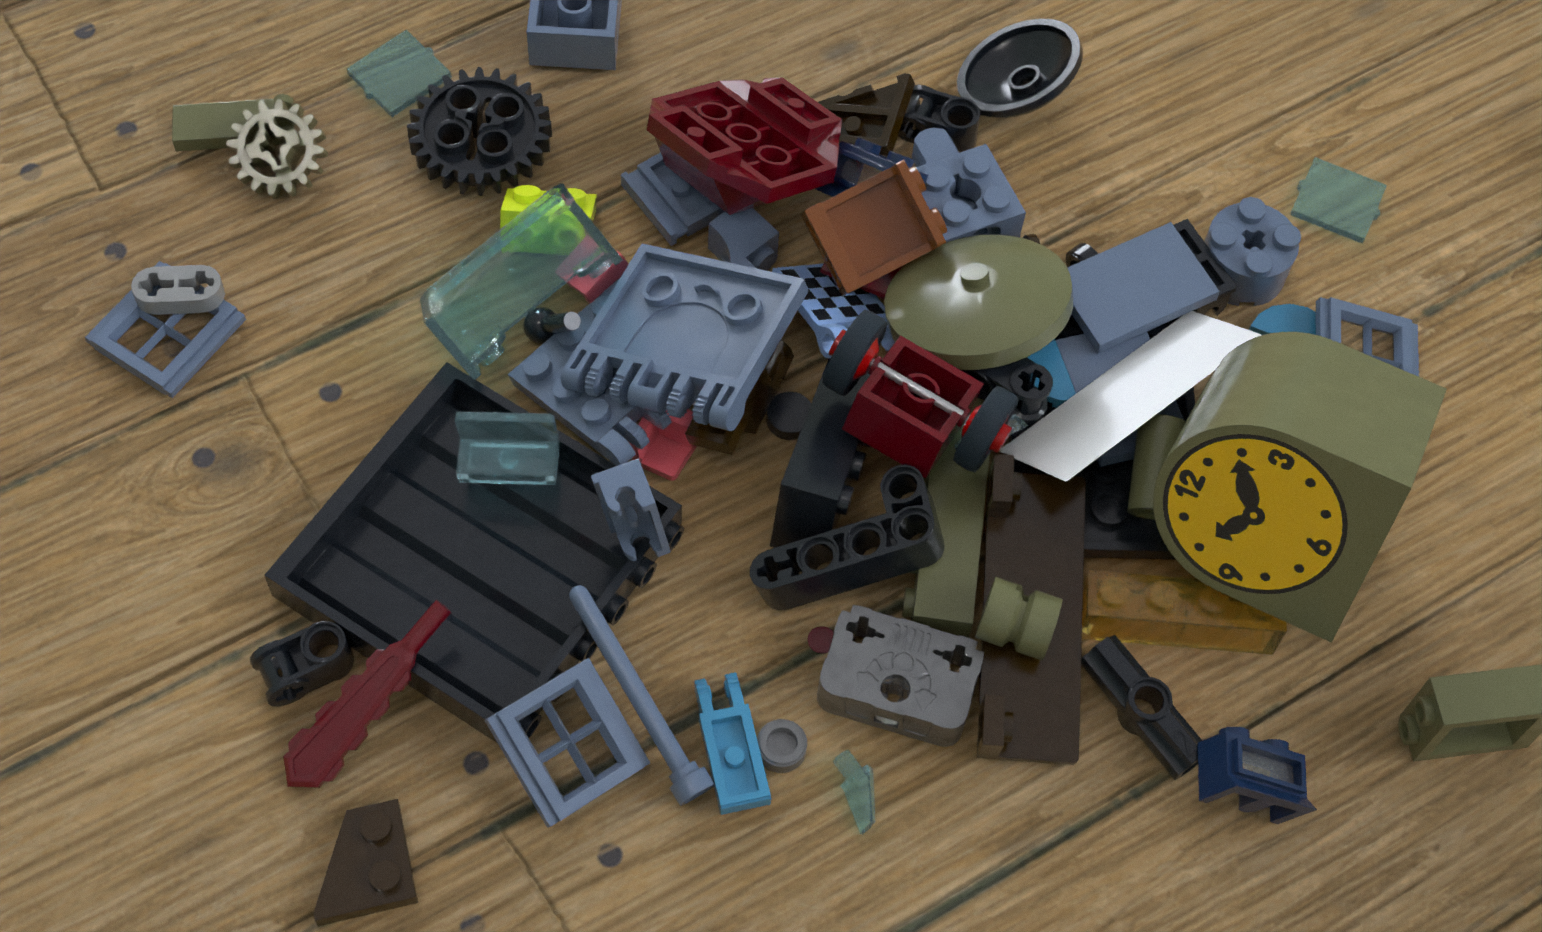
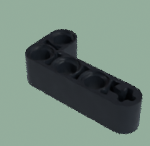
M905 464L895 466L884 474L880 488L886 510L885 514L760 553L752 561L750 578L765 603L775 610H789L936 563L942 557L945 549L944 538L934 501L920 471L914 466ZM914 492L910 497L900 499L903 495ZM919 533H926L922 538L918 540H910L913 536ZM879 547L872 554L863 555L867 550ZM831 562L827 567L817 570L821 564Z

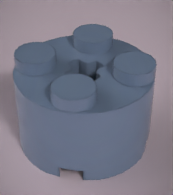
M1247 197L1242 199L1240 203L1230 205L1221 210L1212 220L1204 242L1209 247L1215 260L1226 270L1237 285L1236 292L1231 294L1228 304L1239 306L1240 302H1255L1254 306L1273 300L1282 290L1298 255L1301 234L1287 217L1278 210L1265 205L1258 198Z

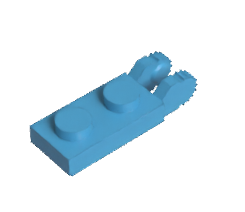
M736 672L724 675V690L730 707L719 710L713 709L711 689L706 679L694 680L700 712L699 724L712 780L715 783L714 789L720 815L771 805V794L749 704H744Z

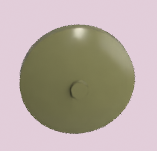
M976 235L946 242L942 246L905 264L890 282L885 294L884 306L888 329L895 342L901 335L959 370H980L1019 361L1048 345L1068 323L1073 309L1074 297L1069 270L1059 256L1050 249L1034 241L1015 236Z

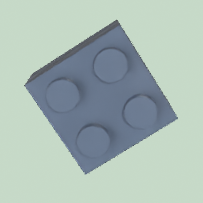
M530 0L527 24L529 65L616 70L622 0Z

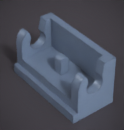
M639 458L591 475L611 534L616 532L623 553L631 561L637 559L632 543L641 536L650 539V546L658 557L671 553L656 502Z

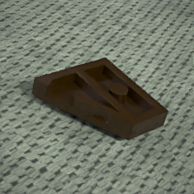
M904 73L896 76L898 83L874 90L870 84L855 89L848 95H837L819 101V104L842 119L839 145L841 141L854 145L858 137L882 146L880 155L887 156L889 151H893L915 85L911 74Z
M398 799L346 810L314 910V919L317 926L418 903Z

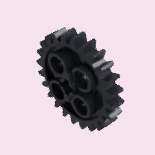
M477 67L474 77H468L467 73L460 69L459 80L453 81L447 75H443L444 87L439 88L429 84V98L417 96L418 109H411L409 111L411 123L407 124L411 155L416 156L419 169H427L430 181L441 176L444 189L457 182L459 183L460 194L464 195L471 185L476 186L479 196H483L485 186L492 185L493 189L499 194L502 190L501 182L507 181L513 187H517V175L519 173L528 178L533 177L532 164L543 166V152H550L552 125L548 106H543L541 93L532 95L530 82L518 86L517 75L514 73L506 80H502L500 69L497 68L490 77H484L481 67ZM490 102L485 110L486 123H483V110L485 104ZM474 138H477V152L475 158L470 160L475 151Z

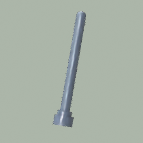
M581 585L573 587L569 593L570 601L672 771V774L669 776L673 783L670 787L671 792L680 806L689 803L714 787L715 783L705 767L699 768L696 761L690 762L587 588Z

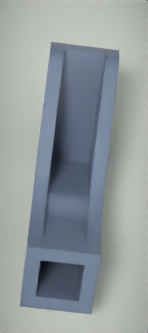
M753 208L732 215L724 211L709 222L708 249L719 260L766 271L776 262L779 232Z

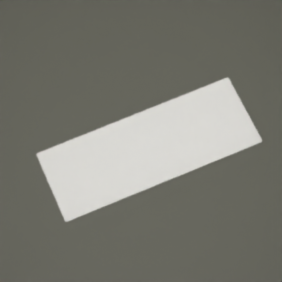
M1191 311L1181 316L1001 448L1000 452L1006 455H1014L1015 459L1066 482L1214 372L1222 359L1230 351L1250 339L1261 336V334Z

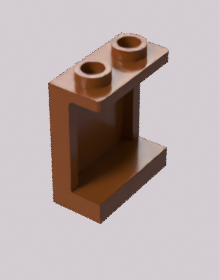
M904 160L822 203L819 202L807 208L801 213V217L842 297L946 243L943 234L947 232V227L941 214L935 207L929 209L922 195L926 191V186L919 171L915 166L908 168Z

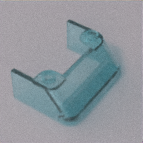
M560 183L544 193L431 285L420 298L425 325L469 376L475 380L481 375L479 363L485 367L504 352L505 348L501 344L506 338L505 332L576 275L579 278L589 275L592 279L596 278L606 271L612 263L616 266L623 259L563 183Z

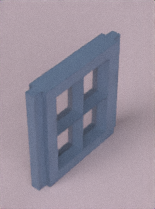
M159 261L154 267L170 265H168L167 263L164 264L161 261ZM159 285L153 286V290L151 293H148V296H156L157 290L162 287ZM200 285L199 290L195 291V293L203 294L205 287ZM131 289L89 332L85 340L102 355L165 396L168 395L173 398L243 324L246 318L235 306L223 300L219 307L209 311L214 317L191 340L173 328L187 313L173 314L164 323L154 315L148 314L139 308ZM139 318H142L158 328V330L136 353H133L117 341ZM168 335L186 347L161 371L144 360V358Z
M1320 297L1316 301V335L1341 343V321L1361 326L1362 353L1419 377L1418 324L1412 323L1411 319L1332 297L1329 299ZM1372 330L1393 335V361L1372 355Z
M589 658L484 720L547 828L563 820L650 764L646 754ZM574 688L593 721L569 734L550 701ZM542 707L561 741L538 754L519 720ZM599 730L617 763L594 777L575 743L594 731ZM567 749L586 783L563 797L543 763Z

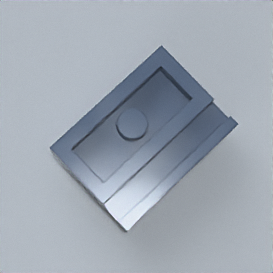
M661 152L637 165V170L630 174L627 172L621 174V186L670 246L676 244L677 239L683 235L690 236L708 226L709 222L724 212L719 206L669 169L664 163Z

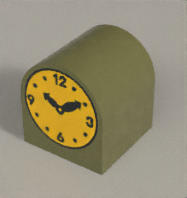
M1270 333L1240 344L1222 359L1216 370L1211 374L1158 473L1153 492V510L1162 540L1184 569L1207 586L1332 643L1413 486L1447 389L1334 340L1310 333Z

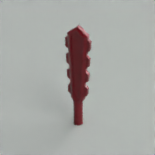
M435 600L401 641L389 645L385 650L376 649L366 660L367 669L361 675H352L341 686L342 695L337 701H327L315 714L316 723L310 729L302 728L288 742L289 751L283 756L287 787L320 788L324 782H333L345 766L343 757L349 750H357L367 738V726L370 722L381 720L390 708L389 698L393 692H402L411 681L410 670L415 664L418 651L452 613L444 604Z

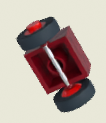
M862 311L848 330L843 329L833 342L829 351V355L832 357L826 367L822 383L827 388L839 395L845 396L854 388L862 376L866 375L867 372L870 374L858 391L842 430L902 465L914 466L926 479L965 423L961 431L962 440L956 449L953 461L966 470L975 473L982 466L990 452L998 453L1013 429L1007 423L1018 404L1019 398L1006 389L996 386L983 404L975 407L971 413V409L984 383L901 335L884 358L878 356L879 346L885 335L887 322L871 311Z

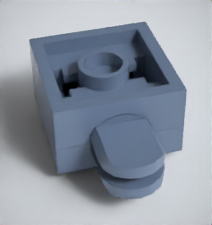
M929 128L920 132L914 140L912 159L915 160L914 164L918 171L929 175L925 184L926 191L922 195L929 209L935 207L941 214L947 227V232L943 234L945 241L949 242L976 235L1020 237L1026 212L987 144L959 153L946 130Z

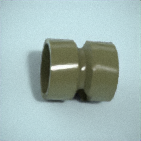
M995 576L975 638L1000 647L1011 641L1014 643L1016 652L1043 661L1058 621L1063 599L1035 590L1029 596L1025 595L1022 585Z

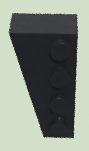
M828 358L780 485L770 547L776 548L836 529L840 514L847 515L854 492V487H851L850 484L852 480L859 481L866 458V453L861 452L863 446H870L842 430L858 391L870 376L868 372L859 379L847 395H839L822 383L826 367L831 359Z

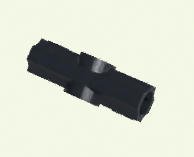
M1115 634L1103 639L1081 658L1083 668L1117 708L1118 720L1121 726L1129 733L1137 735L1143 740L1174 780L1184 776L1198 765V742H1201L1202 739L1172 704V693L1168 686L1161 680L1150 677ZM1135 699H1142L1150 703L1155 714H1146L1139 710L1135 704Z

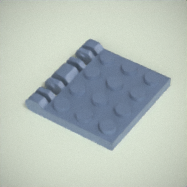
M642 243L564 366L561 374V384L564 389L579 393L587 392L588 395L595 397L603 395L605 389L611 384L609 394L612 401L624 404L628 402L631 406L657 413H664L667 410L669 416L677 418L684 417L687 409L693 403L695 388L700 389L698 399L693 404V420L696 423L704 425L710 423L712 427L733 431L744 415L746 399L808 293L806 282L803 278ZM613 368H616L618 371L612 381Z
M618 280L578 313L581 319L578 329L555 333L508 374L517 389L616 466L627 463L636 455L630 443L642 450L650 442L646 432L636 424L642 416L662 430L671 424V418L666 411L664 413H657L631 406L628 402L624 404L612 401L609 394L611 384L600 397L588 395L587 392L579 393L564 389L561 384V374L564 366ZM613 368L612 381L618 371L616 368ZM695 388L693 403L698 399L700 389Z

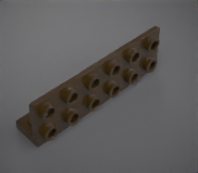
M994 454L988 472L983 609L995 576L1022 585L1025 595L1029 596L1035 590L1062 598L1063 602L1043 661L1016 652L1014 643L1011 641L1000 647L981 640V651L984 652V659L980 669L977 758L1075 765L1079 760L1086 481L1083 477L1075 476L1065 482L1047 474L1013 472L1014 455Z

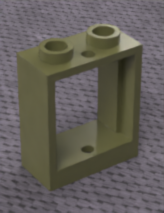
M1542 664L1430 677L1401 713L1398 722L1400 738L1404 745H1409L1413 762L1528 748L1542 733Z

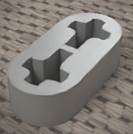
M205 265L145 268L136 274L131 284L132 293L139 308L148 314L154 315L209 312L219 307L225 297L224 286L219 273L214 268ZM206 283L209 285L205 287L203 294L195 293V291L199 290L200 284ZM159 285L162 287L157 290L156 296H148V293L152 292L153 286Z

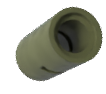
M1156 414L1137 429L1127 512L1130 515L1155 520L1153 510L1155 482L1164 461L1186 423L1183 419Z

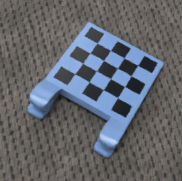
M823 264L773 268L772 272L805 280L808 293L798 311L815 332L820 352L825 358L832 357L829 355V351L836 337L843 329L847 331L862 311H871L887 322L885 306L876 295L862 289H857L842 297L834 279L820 273ZM887 325L881 345L886 351H889L895 341Z

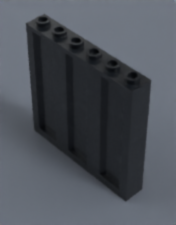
M446 362L264 576L274 598L313 623L330 621L339 625L344 631L351 648L366 658H369L376 649L385 650L389 645L401 641L435 600L440 601L452 613L418 651L415 664L410 670L412 679L408 685L497 743L484 721L485 719L575 666L579 661L582 662L587 658L590 659L598 647L570 601V590L578 585L587 588L607 623L615 625L625 613L629 604L627 598L636 586L643 588L652 578L657 567L655 561L659 557L651 548L650 539L641 536L632 543L637 559L631 561L624 555L616 532L612 534L610 532L591 475L616 467L615 464ZM649 486L656 502L670 551H672L684 532V527L682 526V505ZM560 695L552 701L556 702L561 698L562 695ZM542 707L519 720L528 738L533 735L541 721V715L539 714L543 710Z

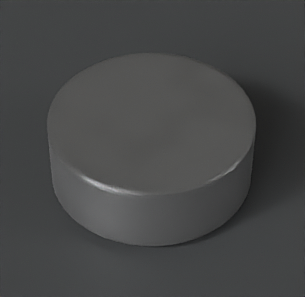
M777 719L767 723L760 730L757 741L764 767L773 772L786 773L795 770L802 764L806 756L807 738L805 732L798 724L786 719Z

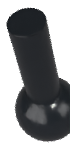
M538 307L527 313L524 318L523 329L525 335L531 341L543 344L555 333L578 329L581 319L573 311L556 314L549 308Z

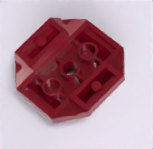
M783 77L764 78L762 83L743 79L723 80L653 98L646 130L655 137L664 163L669 169L726 213L732 215L833 183L838 163L842 119Z

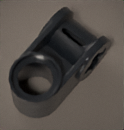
M914 85L898 136L907 142L914 143L916 136L923 130L940 128L946 130L959 153L972 149L976 146L980 119L979 107L968 98L943 93L926 85Z
M1026 357L1019 361L994 368L961 370L984 383L977 397L979 399L985 400L996 386H999L1022 400L1021 409H1018L1017 404L1011 416V419L1021 424H1032L1044 417L1047 410L1046 398L1053 387V378L1044 366ZM1036 378L1040 380L1038 388L1035 386Z
M320 621L281 640H275L259 647L252 653L250 663L253 669L260 671L267 686L266 699L268 704L279 707L291 704L304 697L307 693L342 679L352 669L354 655L340 626L330 621ZM325 646H338L335 653L325 658L317 657L319 651ZM279 669L282 670V673H283V676H282V677L279 676V673H278V670H279Z

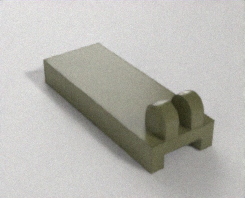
M279 94L274 99L173 105L172 142L175 151L229 148L226 145L227 141L238 139L239 136L231 128L232 124L237 123L244 126L247 122L242 111L247 109L254 115L259 113L258 102L262 100L270 109H274L277 99H282L289 111L295 104L294 99L289 95ZM279 121L280 126L284 130L295 129L294 124ZM259 130L253 136L251 143L254 142ZM275 136L276 143H274V144H275V145L283 144V143Z

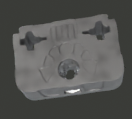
M853 605L851 612L842 610L838 617L832 643L820 673L817 701L819 706L828 713L937 746H952L961 737L984 659V652L976 650L978 642L961 635L957 636L903 618L899 619L872 611L870 608ZM856 636L864 638L862 643L854 642ZM950 664L959 666V672L949 670ZM889 694H896L899 696V700L891 702L887 700Z

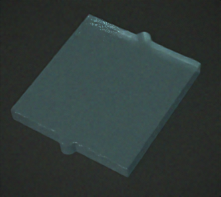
M407 30L347 68V74L364 90L365 97L367 99L373 98L391 117H394L416 102L417 96L428 94L429 84L437 87L443 84V75L452 78L451 72L433 55V49L430 47L425 48Z
M1315 157L1306 179L1299 181L1297 189L1300 193L1290 215L1363 244L1372 220H1377L1380 215V210L1377 208L1387 185Z

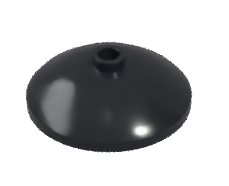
M1031 19L1004 27L979 43L962 63L957 77L959 95L974 101L979 107L980 115L987 117L1010 118L1038 110L1063 93L1076 76L1083 59V48L1080 39L1072 27L1054 19Z

